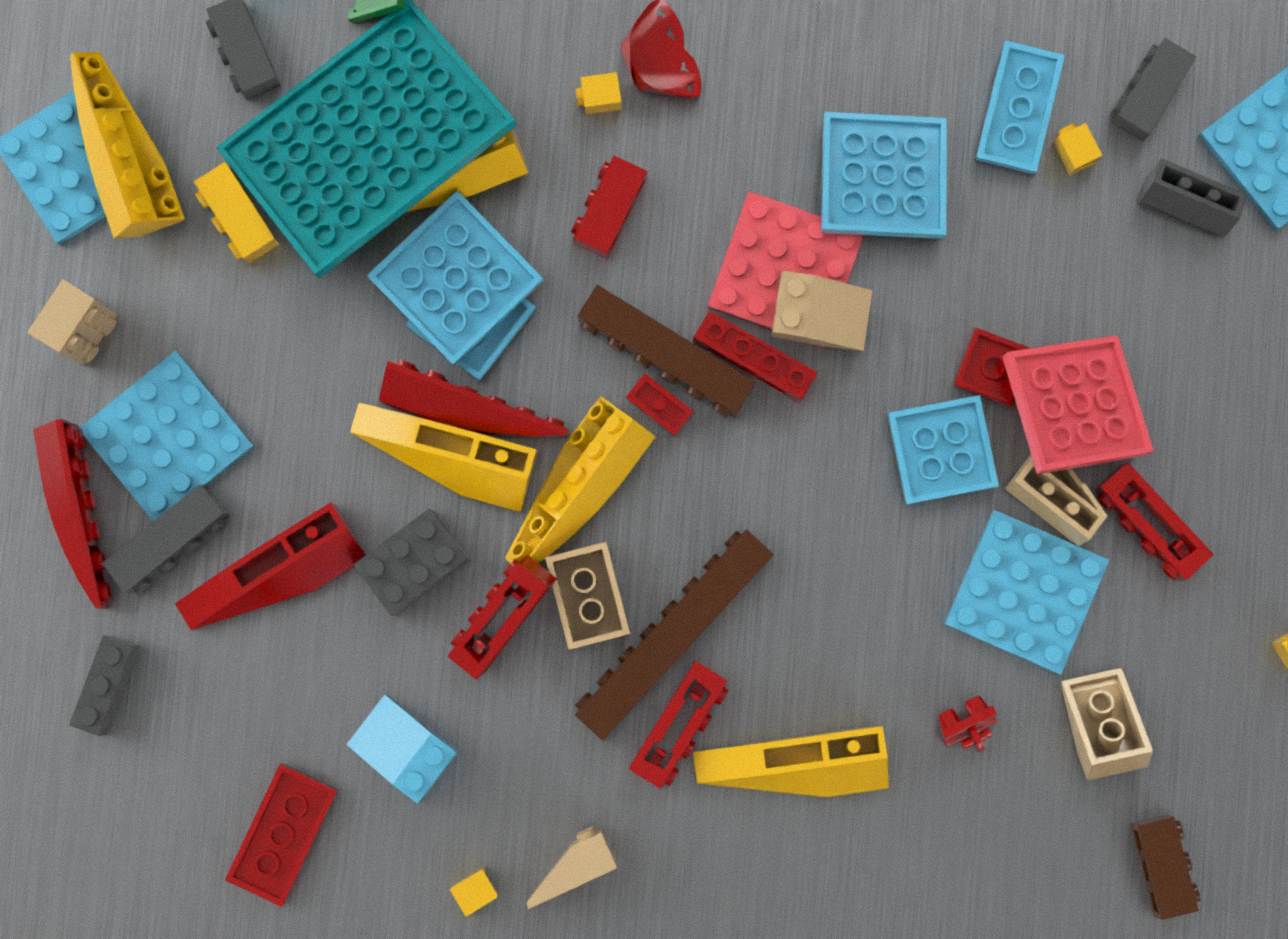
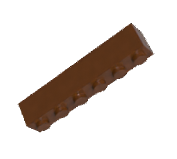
M598 284L577 315L578 321L581 322L580 328L592 336H596L599 333L608 339L607 345L620 353L624 349L634 355L632 360L646 369L650 365L660 371L659 377L672 385L678 382L687 388L686 394L700 402L703 398L714 404L711 409L725 418L729 414L733 417L737 416L755 387L756 382Z

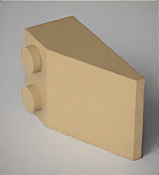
M782 270L771 338L863 352L873 290L815 275Z
M1122 668L1061 681L1076 751L1087 781L1148 767L1153 749Z
M591 826L577 833V840L573 841L529 896L526 902L528 909L617 869L618 861L603 828L596 830L594 826Z

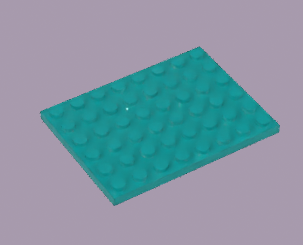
M406 0L404 2V9L389 13L220 143L216 149L306 264L320 279L517 126V123L412 0Z

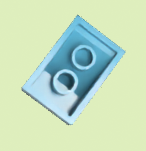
M386 694L346 744L392 785L417 804L422 802L460 752Z

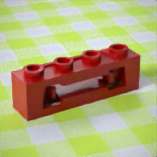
M710 310L693 337L694 344L799 404L818 373Z
M1129 462L1121 464L1094 489L1099 494L1096 497L1099 503L1108 511L1112 509L1120 517L1118 522L1124 530L1130 534L1134 532L1141 540L1139 543L1141 548L1149 556L1153 557L1155 555L1162 562L1161 569L1170 579H1177L1178 581L1188 580L1214 556L1208 547ZM1140 496L1138 499L1139 503L1171 537L1176 535L1180 540L1178 542L1174 541L1167 548L1169 544L1135 507L1130 508L1127 504L1129 502L1132 503Z
M529 555L519 562L514 559L503 573L507 578L501 585L496 583L485 596L489 602L484 608L479 606L468 619L471 623L470 627L466 632L461 629L450 643L454 648L448 654V657L476 680L489 669L557 580L556 577ZM517 583L519 586L514 589L513 586ZM530 592L532 593L528 600L525 599L514 609L492 639L485 633L477 640L474 639L475 636L479 635L489 626L511 595L520 602ZM489 645L491 648L486 652L485 649Z
M694 661L628 769L659 789L662 788L664 783L670 786L679 772L675 765L680 757L687 759L696 744L692 741L696 731L700 730L703 732L713 716L708 714L714 703L720 705L729 691L725 687L727 680L699 662ZM695 679L697 684L689 697L699 702L705 691L708 690L710 694L701 708L697 706L672 746L671 751L673 754L664 767L660 766L667 752L658 746L651 758L646 760L645 757L655 741L660 743L685 703L686 699L683 696Z

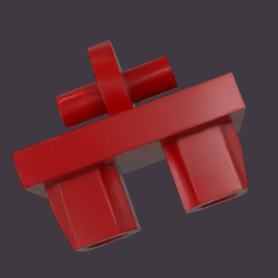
M976 696L965 703L970 717L962 721L959 720L954 709H949L939 714L942 740L946 747L960 741L964 750L973 745L979 753L985 750L983 741L992 737V733L987 727L997 723V712L993 706L988 707L980 696Z

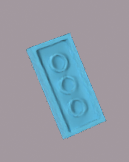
M1005 40L975 160L1033 175L1037 173L1065 55Z

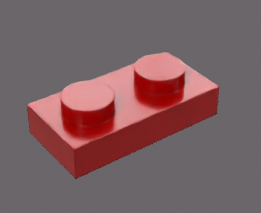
M644 373L626 396L629 402L674 437L694 413L692 409L646 373Z

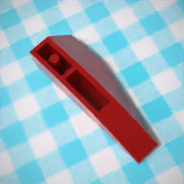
M398 359L397 363L387 362L379 401L384 405L423 419L484 435L547 439L567 438L569 430L563 427L565 422L550 416H547L546 420L534 416L535 411L518 405L516 409L505 405L506 401L492 395H489L487 398L477 394V390L461 384L459 386L448 383L444 375L432 370H427L426 374L419 372V369L415 368L416 365Z
M57 419L33 429L45 499L61 547L79 583L95 608L106 609L109 608L108 601L112 599V592L109 583L104 580L103 570L105 568L101 564L106 558L104 552L99 550L98 539H101V528L97 520L94 521L93 508H96V499L93 490H89L87 478L91 477V469L88 460H84L82 448L86 446V440L82 429H78V425L64 419Z
M330 502L245 555L183 597L175 605L190 630H195L313 592L353 568L354 564L367 554L337 505Z

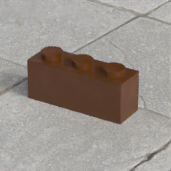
M1163 815L1130 823L1154 916L1164 920L1199 911L1197 902H1200V893L1197 885L1191 882L1189 871L1192 870V863L1188 852H1184L1181 839H1184V832L1180 821H1175L1174 816Z

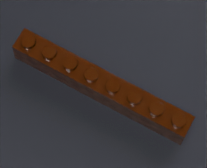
M747 529L742 534L736 531L725 542V545L728 547L727 551L721 557L716 553L703 566L707 572L702 578L698 580L694 576L682 589L686 595L678 603L672 600L663 609L661 614L665 618L657 626L651 623L639 636L643 639L641 644L636 649L630 645L618 658L622 664L613 673L608 669L596 682L601 687L593 696L587 692L575 705L579 709L575 716L602 741L773 557L774 554Z

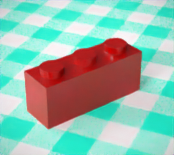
M613 155L610 163L604 162L598 175V179H601L597 190L591 189L584 206L588 207L583 218L578 216L571 230V233L575 235L573 238L574 244L607 260L647 179V170Z

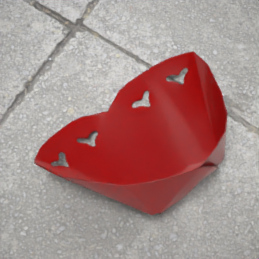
M654 0L648 4L621 44L623 57L634 85L644 92L686 98L700 97L702 84L699 69L694 58L684 49V32L680 21L667 2L664 0ZM658 7H660L661 12L666 15L665 17L656 16L658 12ZM670 27H672L671 33L674 35V39L666 35ZM682 62H685V68L688 69L689 72L680 70ZM690 82L693 83L691 87L693 92H690V90L686 89Z

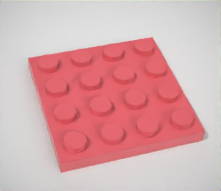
M748 191L707 308L772 330L782 270L815 275L847 284L864 235L821 233V216Z
M1118 335L1011 351L1002 356L1037 474L1147 456L1154 452Z

